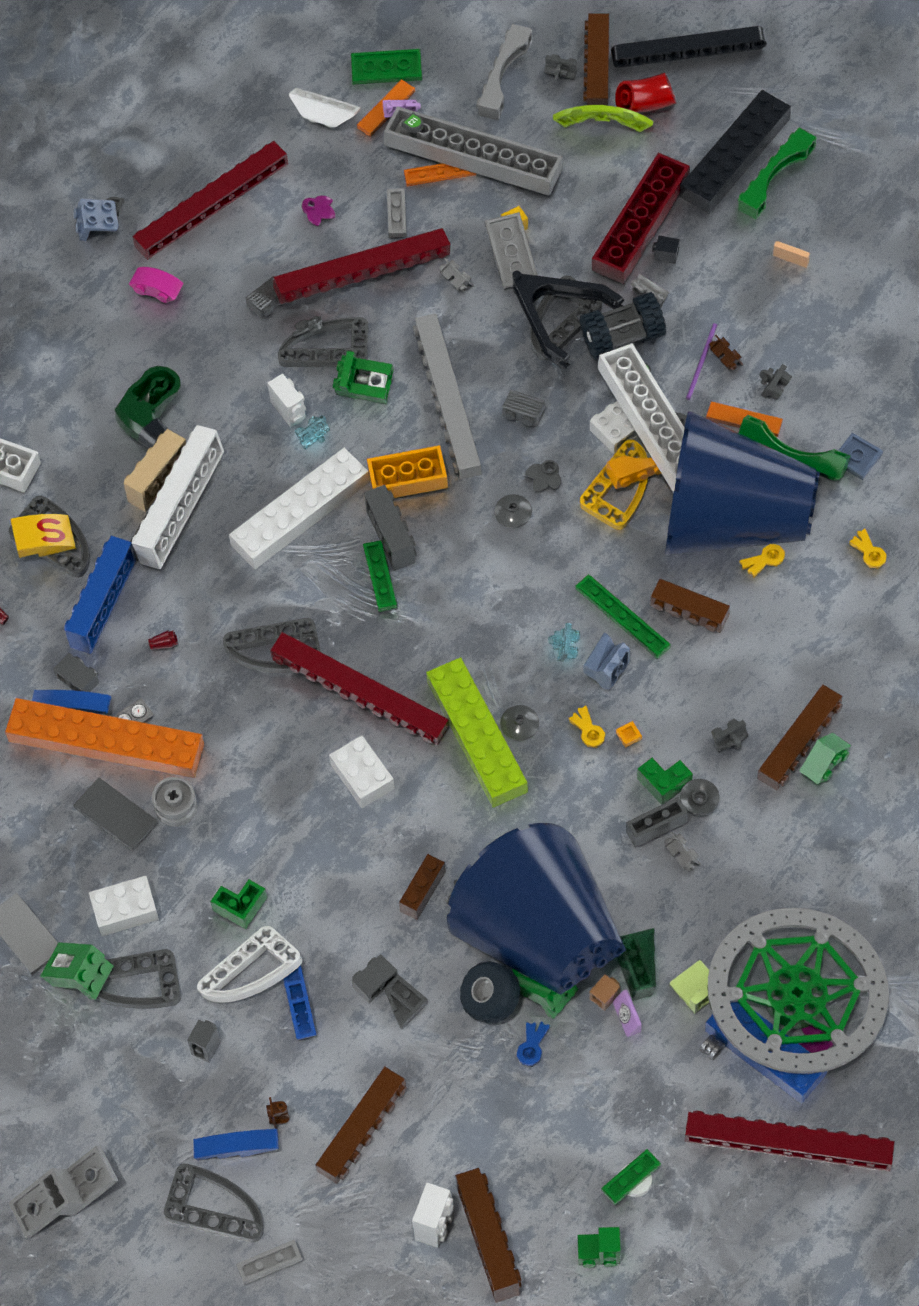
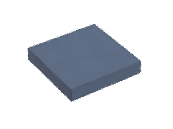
M854 433L850 434L838 450L851 455L846 471L861 480L866 477L883 455L882 449Z

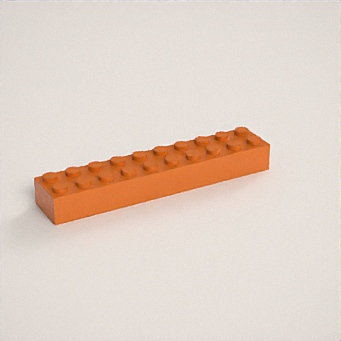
M19 698L15 699L5 731L8 741L12 743L195 778L204 747L202 734Z

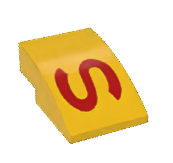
M38 514L10 519L19 558L34 554L42 557L76 549L68 515Z

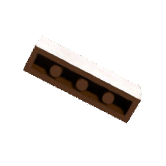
M659 579L650 599V606L654 609L668 612L676 618L686 619L691 624L701 625L712 632L721 633L730 614V605L663 579Z

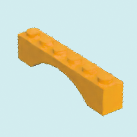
M622 456L608 461L606 473L616 489L628 487L631 483L637 481H644L655 474H662L652 458Z

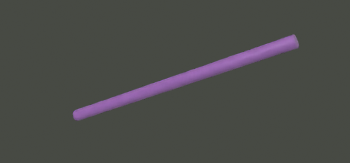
M713 323L710 334L708 336L703 353L701 355L696 372L694 374L689 391L687 393V400L691 399L697 379L699 377L704 360L710 347L709 344L712 341L715 330L717 328L716 323Z

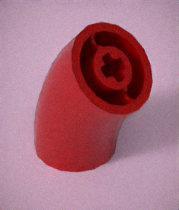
M665 72L644 79L622 81L619 83L615 93L616 107L637 113L651 112L677 104L673 89Z

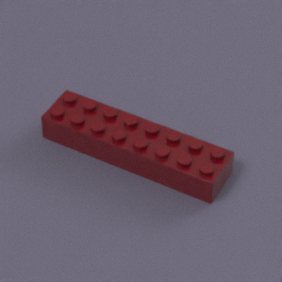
M659 152L657 153L593 255L592 271L622 284L626 282L680 195V185L690 174L689 165Z

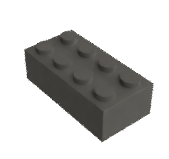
M382 485L364 492L366 512L379 540L382 541L383 549L393 570L396 571L414 564V556L417 555L414 548L416 544L413 536H409L407 533L409 529L406 521H402L400 518L401 511L399 506H395L393 503L394 496L392 491H388L386 486Z

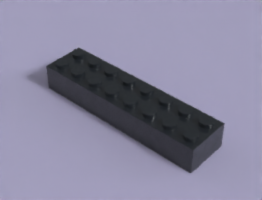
M761 90L681 183L680 197L710 214L790 120L791 106Z

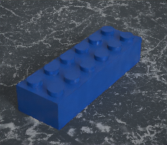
M111 535L109 540L104 543L103 553L101 557L97 558L93 573L89 574L87 585L80 592V600L78 604L74 605L70 620L66 621L64 626L70 648L88 654L92 653L136 562L132 542Z
M731 1002L732 1010L742 1026L756 1039L766 1043L768 1038L738 1002ZM757 1013L767 1027L773 1030V1024ZM713 1014L705 1023V1032L715 1036L717 1041L724 1043L726 1048L800 1104L807 1099L827 1075V1071L797 1074L763 1066L741 1053L732 1045L720 1030ZM798 1043L784 1044L780 1047L781 1051L790 1053H810Z

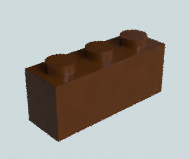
M429 854L426 855L399 901L400 912L416 920L419 919L446 872L444 861Z

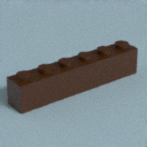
M588 13V21H585V31H588V35H584V45H588V49H584V59H588L587 63H584V73H587V77H584V88H587V91H583V102H587V105L608 106L609 13Z
M822 684L759 768L757 779L776 791L780 786H785L789 780L788 775L791 771L795 772L800 765V759L806 757L810 752L811 744L813 742L816 743L821 737L823 728L827 729L831 724L832 716L838 714L842 709V695Z
M384 1066L315 1164L318 1173L338 1184L340 1179L344 1180L349 1172L348 1168L352 1163L355 1164L361 1155V1149L369 1145L372 1140L371 1135L375 1129L378 1131L384 1122L383 1118L387 1113L390 1114L392 1112L396 1099L404 1095L407 1089L405 1078Z

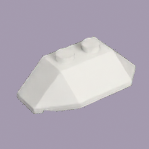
M295 88L289 93V97L303 118L313 123H322L329 128L337 127L361 110V107L299 88Z

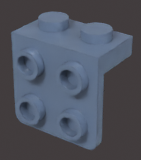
M79 200L77 208H74V219H77L76 233L79 234V241H87L90 230L113 232L118 230L114 201Z

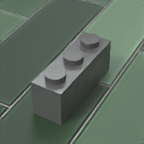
M679 797L626 822V833L636 848L687 823L688 812Z

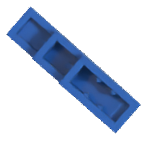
M34 690L32 697L34 702L96 714H108L111 696L107 694L74 690Z
M300 965L283 978L297 1040L317 1036Z
M277 1129L231 1132L193 1139L194 1159L197 1161L214 1157L223 1159L237 1155L246 1157L279 1149Z

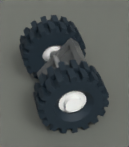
M648 292L636 296L632 299L633 302L631 304L604 313L595 310L580 315L579 321L583 332L582 335L593 358H599V355L610 352L614 348L644 338L646 341L666 335L665 319L654 293Z

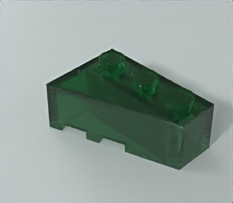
M654 928L620 936L626 951L618 956L617 959L633 1001L652 996L656 987Z

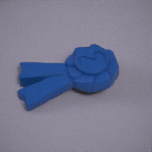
M541 1021L535 1032L536 1023L530 1024L526 1022V1042L522 1043L517 1050V1058L522 1065L534 1066L540 1062L542 1050L539 1044L549 1030V1024L545 1025Z

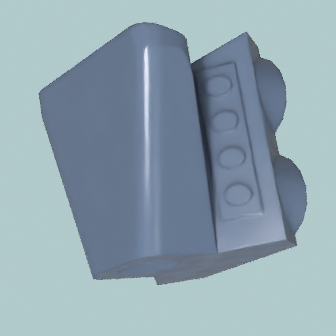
M604 632L583 665L584 674L596 680L602 689L609 690L615 685L619 675L627 668L630 662V648L624 642L615 646L610 636Z

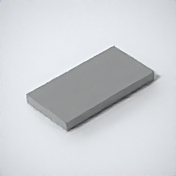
M520 212L486 220L484 223L503 289L513 288L512 273L516 270L522 274L537 275Z
M17 893L0 905V937L30 974L33 975L46 966L58 942Z

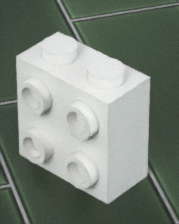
M284 374L269 381L267 384L270 402L290 428L302 423L306 419L305 398L300 391H296L290 378L287 379Z
M618 401L609 404L600 414H595L590 420V431L613 454L617 452L626 440H634L638 437L637 432Z

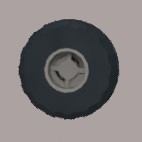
M492 961L481 962L472 967L465 975L460 987V1000L465 1012L470 1017L485 1023H498L505 1020L513 1013L519 1001L520 987L517 976L510 968Z

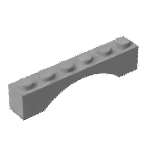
M512 24L510 30L506 31L504 44L501 43L499 56L495 57L493 71L490 70L488 74V83L483 86V95L477 100L476 107L478 108L479 116L499 121L504 109V95L500 87L502 76L513 61L527 53L532 42L531 28Z

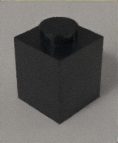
M659 235L657 242H654L652 252L655 253V260L676 264L680 249V239Z

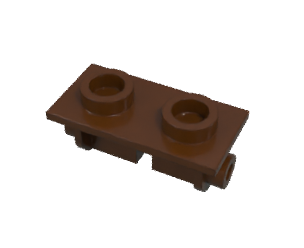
M715 335L718 340L710 342V350L718 358L725 354L720 360L727 369L735 370L738 363L743 366L744 364L739 360L742 358L735 349L731 351L728 348L731 344L724 337L720 339Z
M269 1097L270 1105H266L269 1123L274 1124V1128L277 1129L276 1125L285 1124L290 1119L287 1104L284 1101L272 1102L271 1097Z

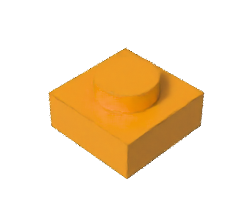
M633 721L616 729V734L625 748L642 740V735Z

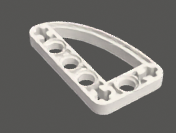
M264 926L198 982L197 989L203 998L212 1002L238 1001L260 993L281 981L301 965L302 957L299 951L270 926ZM278 944H284V945H285L282 950H280V951H276V950H275V947H276ZM250 946H257L254 952H247ZM266 950L283 963L269 974L248 985L232 990L220 991ZM289 953V955H290L292 958H296V959H295V960H292V959L289 960L287 954ZM235 959H242L239 965L232 964ZM220 972H227L224 978L217 977Z

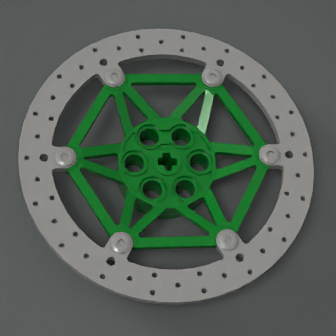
M804 908L774 909L743 921L719 945L712 959L708 974L709 1004L714 1019L722 1033L741 1053L763 1066L778 1071L812 1074L825 1072L847 1064L862 1054L872 1044L881 1030L887 1014L889 1003L888 980L883 964L874 948L852 926L832 915ZM787 927L807 928L816 931L815 936L765 939L762 935L775 929ZM830 937L843 944L855 956L866 977L858 978L829 944L828 940ZM749 943L753 947V951L736 987H728L727 981L730 967L740 950ZM811 944L796 965H790L771 947ZM817 949L815 968L811 969L804 966ZM823 950L829 953L850 979H828L820 976ZM767 954H769L782 968L776 972H773ZM761 955L769 982L744 987L757 956ZM804 978L808 982H802L800 979ZM780 980H785L788 983H781ZM827 986H848L828 995ZM766 991L765 999L750 995L751 993ZM868 992L869 1003L865 1017L857 1030L848 1037L843 1031L860 993ZM817 993L821 997H815L812 994ZM848 993H853L839 1025H836L826 1009V1004ZM772 997H779L780 1000H775ZM746 1000L766 1006L770 1016L774 1019L773 1030L767 1027ZM731 1002H738L768 1038L766 1043L756 1039L742 1026L732 1010ZM805 1010H810V1011H812L813 1013H812V1014L806 1013ZM789 1011L793 1013V1015H787L785 1014V1012ZM821 1016H823L829 1027L818 1022ZM779 1024L785 1026L780 1032ZM811 1025L826 1033L785 1036L792 1028L801 1029ZM831 1041L835 1045V1047L815 1053H790L780 1050L781 1045Z

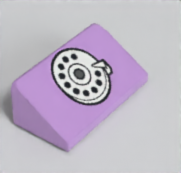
M623 990L614 999L613 1005L625 1034L629 1037L641 1033L642 1024L628 990Z

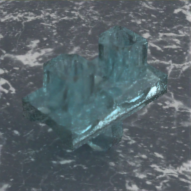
M323 415L320 417L313 416L309 419V425L306 428L299 427L295 430V434L305 450L316 441L320 443L325 441L324 435L330 431V428Z
M566 623L565 628L560 631H554V635L548 637V643L553 645V650H558L557 661L563 662L566 658L575 659L578 656V647L570 646V642L577 643L579 641L580 631L571 629L572 624Z

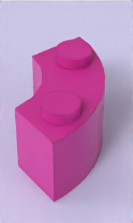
M138 267L129 283L137 294L153 296L163 303L174 301L184 284L173 275L152 267Z

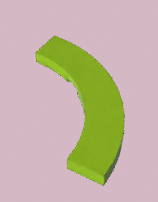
M606 105L577 106L553 114V120L565 128L584 122L587 119L607 122L616 120L622 125L638 132H642L653 125L651 119L637 112Z

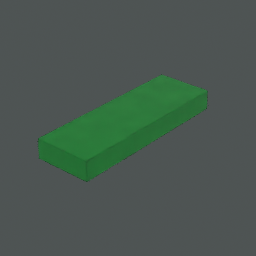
M646 1149L605 1184L601 1191L616 1205L657 1170L661 1163Z

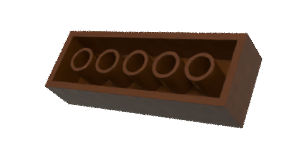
M476 1168L455 1175L457 1191L495 1303L519 1296V1288H522L521 1276L518 1269L514 1270L515 1259L512 1250H507L509 1249L505 1230L501 1231V1218L499 1212L495 1209L492 1192H489L486 1174H481L480 1169Z

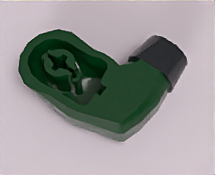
M150 367L139 380L128 388L123 398L115 407V419L119 426L129 436L148 449L153 447L159 435L168 429L159 417L164 409L176 398L181 387L178 374L168 367Z

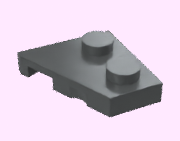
M398 974L384 988L401 1029L428 1002L425 996Z

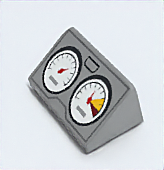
M140 698L113 717L144 722L154 714L144 700Z

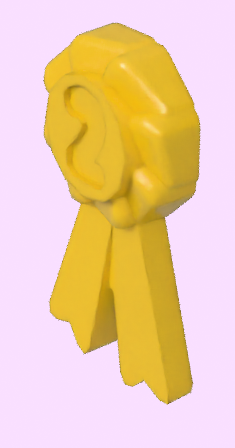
M865 528L862 531H857L859 538L853 536V539L849 541V545L864 553L863 562L869 568L878 569L883 566L887 557L885 551L880 547L873 546Z
M769 544L763 548L761 555L742 559L739 563L742 565V570L749 568L748 574L755 578L766 565L776 567L784 561L785 551L780 545Z
M585 705L583 708H578L580 717L574 712L573 716L569 717V722L582 731L581 740L587 747L597 748L604 743L605 732L600 726L592 724L587 706Z

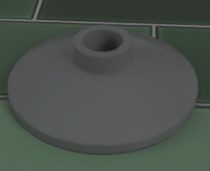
M516 494L502 497L497 502L494 510L497 521L508 528H518L525 525L532 515L530 502L523 496Z
M516 705L508 708L503 713L500 725L503 733L508 738L523 741L535 735L539 727V718L530 707ZM518 718L523 719L521 722L516 721Z
M694 779L683 786L680 800L689 813L706 815L717 807L719 791L708 780ZM697 798H702L703 801H702V802H698V801H696V799H697Z

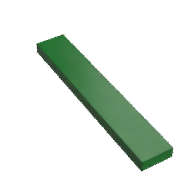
M588 574L575 586L578 592L657 660L671 648V644L591 575Z

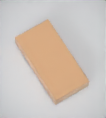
M779 241L775 242L773 256L805 268L809 264L810 253Z

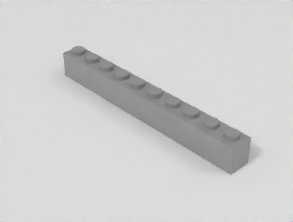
M437 314L415 318L413 332L415 337L418 336L419 341H417L419 352L423 351V356H421L423 366L428 368L426 376L428 382H432V386H430L432 397L436 396L437 399L434 402L436 411L441 413V416H439L440 425L445 427L446 430L443 433L445 442L450 444V447H448L449 456L454 458L455 461L452 463L454 473H458L460 480L482 475L481 463Z

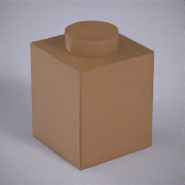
M604 975L589 991V999L606 1011L620 994L619 982L613 977L609 978L607 975Z

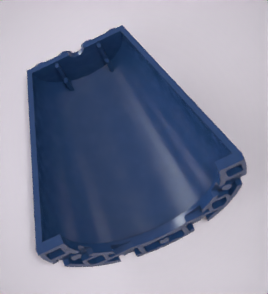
M688 411L676 474L665 555L805 541L806 534L810 535L812 524L808 522L809 517H813L820 472L805 463L723 425Z
M552 823L528 824L529 828L521 831L516 828L495 839L478 853L480 858L473 866L468 864L451 893L448 903L451 909L450 913L447 914V926L449 932L455 937L561 995L583 979L589 977L591 969L604 967L608 962L625 952L626 948L575 837L562 826Z

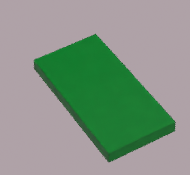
M420 49L351 53L353 85L399 82L401 79L405 82L422 81Z

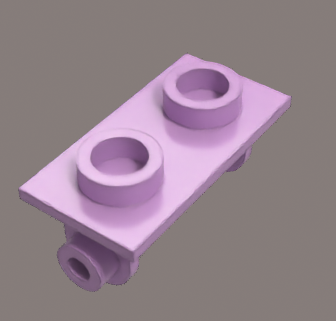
M383 100L384 118H391L397 106L418 112L417 110H420L421 107L420 103H417L416 100Z

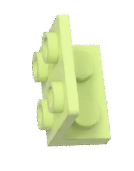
M701 960L670 982L672 989L694 1014L709 1003L707 989L709 969Z

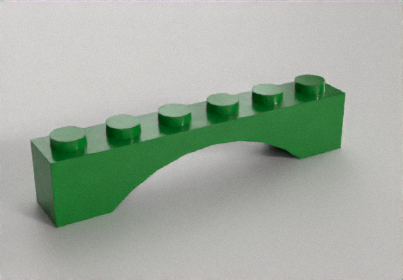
M800 127L795 132H792L788 137V141L779 147L778 153L769 159L768 165L759 171L758 177L749 183L748 189L739 195L737 200L739 202L738 210L756 220L766 208V192L774 176L788 165L806 160L816 148L817 137Z
M750 415L743 418L738 432L815 468L816 471L826 474V477L832 480H840L844 476L851 455L836 449L817 453L794 449L779 440L769 429L765 421Z

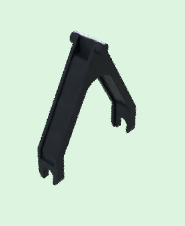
M518 270L512 273L513 292L518 298L545 357L563 369H567L570 365L568 363L570 356L550 341L533 305L535 301L541 296L556 295L601 301L612 309L623 306V297L603 284L522 274Z

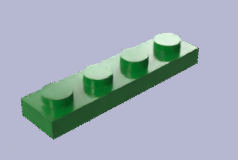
M382 541L364 543L363 549L378 611L396 609L397 603Z

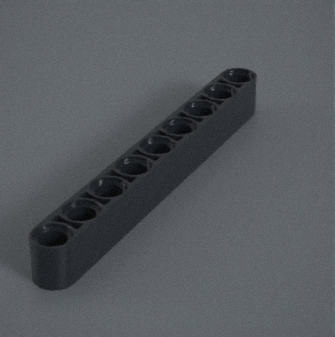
M752 26L618 44L611 48L613 65L616 68L759 50L767 45L764 28Z

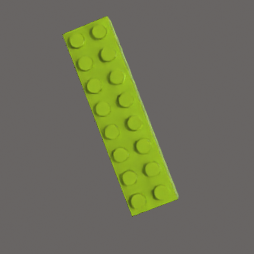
M460 657L427 671V684L445 718L449 719V726L492 808L528 793V782L462 658Z

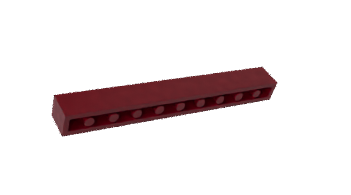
M275 141L266 144L261 150L251 154L243 162L236 164L233 169L223 173L215 181L208 183L202 190L195 192L190 198L180 202L178 206L167 211L162 217L152 221L144 229L137 231L132 236L135 248L147 260L288 165L287 153Z
M440 228L274 276L273 288L281 304L290 303L317 293H325L331 289L342 288L348 284L359 283L362 280L376 278L379 275L393 273L396 270L444 258L450 255L451 244L444 229Z
M284 632L280 634L270 650L271 657L277 664L287 665L294 673L298 674L300 672L306 675L305 677L308 680L321 683L325 689L338 692L342 698L355 701L359 707L364 709L366 707L372 710V713L376 716H383L389 719L391 724L404 727L408 733L421 736L429 744L434 743L438 745L449 728V719Z
M698 1110L688 1112L685 1142L883 1171H891L895 1141H890L886 1137L876 1139L869 1138L865 1134L855 1136L849 1135L845 1131L834 1133L828 1132L824 1128L813 1130L803 1125L792 1127L782 1122L771 1124L761 1119L750 1121L740 1116L729 1118L723 1114L709 1115Z

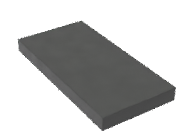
M99 777L73 805L76 810L131 851H134L158 824L157 819Z

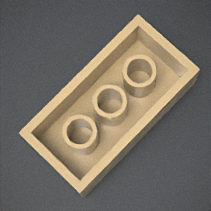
M169 429L159 435L155 445L147 450L146 456L136 464L134 471L124 479L123 484L129 503L147 512L155 501L158 491L162 489L166 477L171 473L173 464L178 460L183 446L186 445L185 438Z

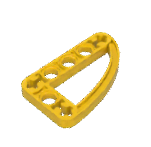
M629 439L621 445L609 461L627 456V447H634V450L631 449L628 452L629 457H648L644 448L637 441ZM606 464L581 495L580 507L610 527L622 530L629 524L639 508L646 491L648 478L639 482L635 496L624 513L603 500L604 496L613 486L611 480L604 476L607 468ZM601 485L604 487V490L597 492L594 490V487ZM592 495L591 503L585 504V501H589ZM600 508H606L609 512L602 515L598 511ZM616 519H622V522L619 521L618 523H616Z

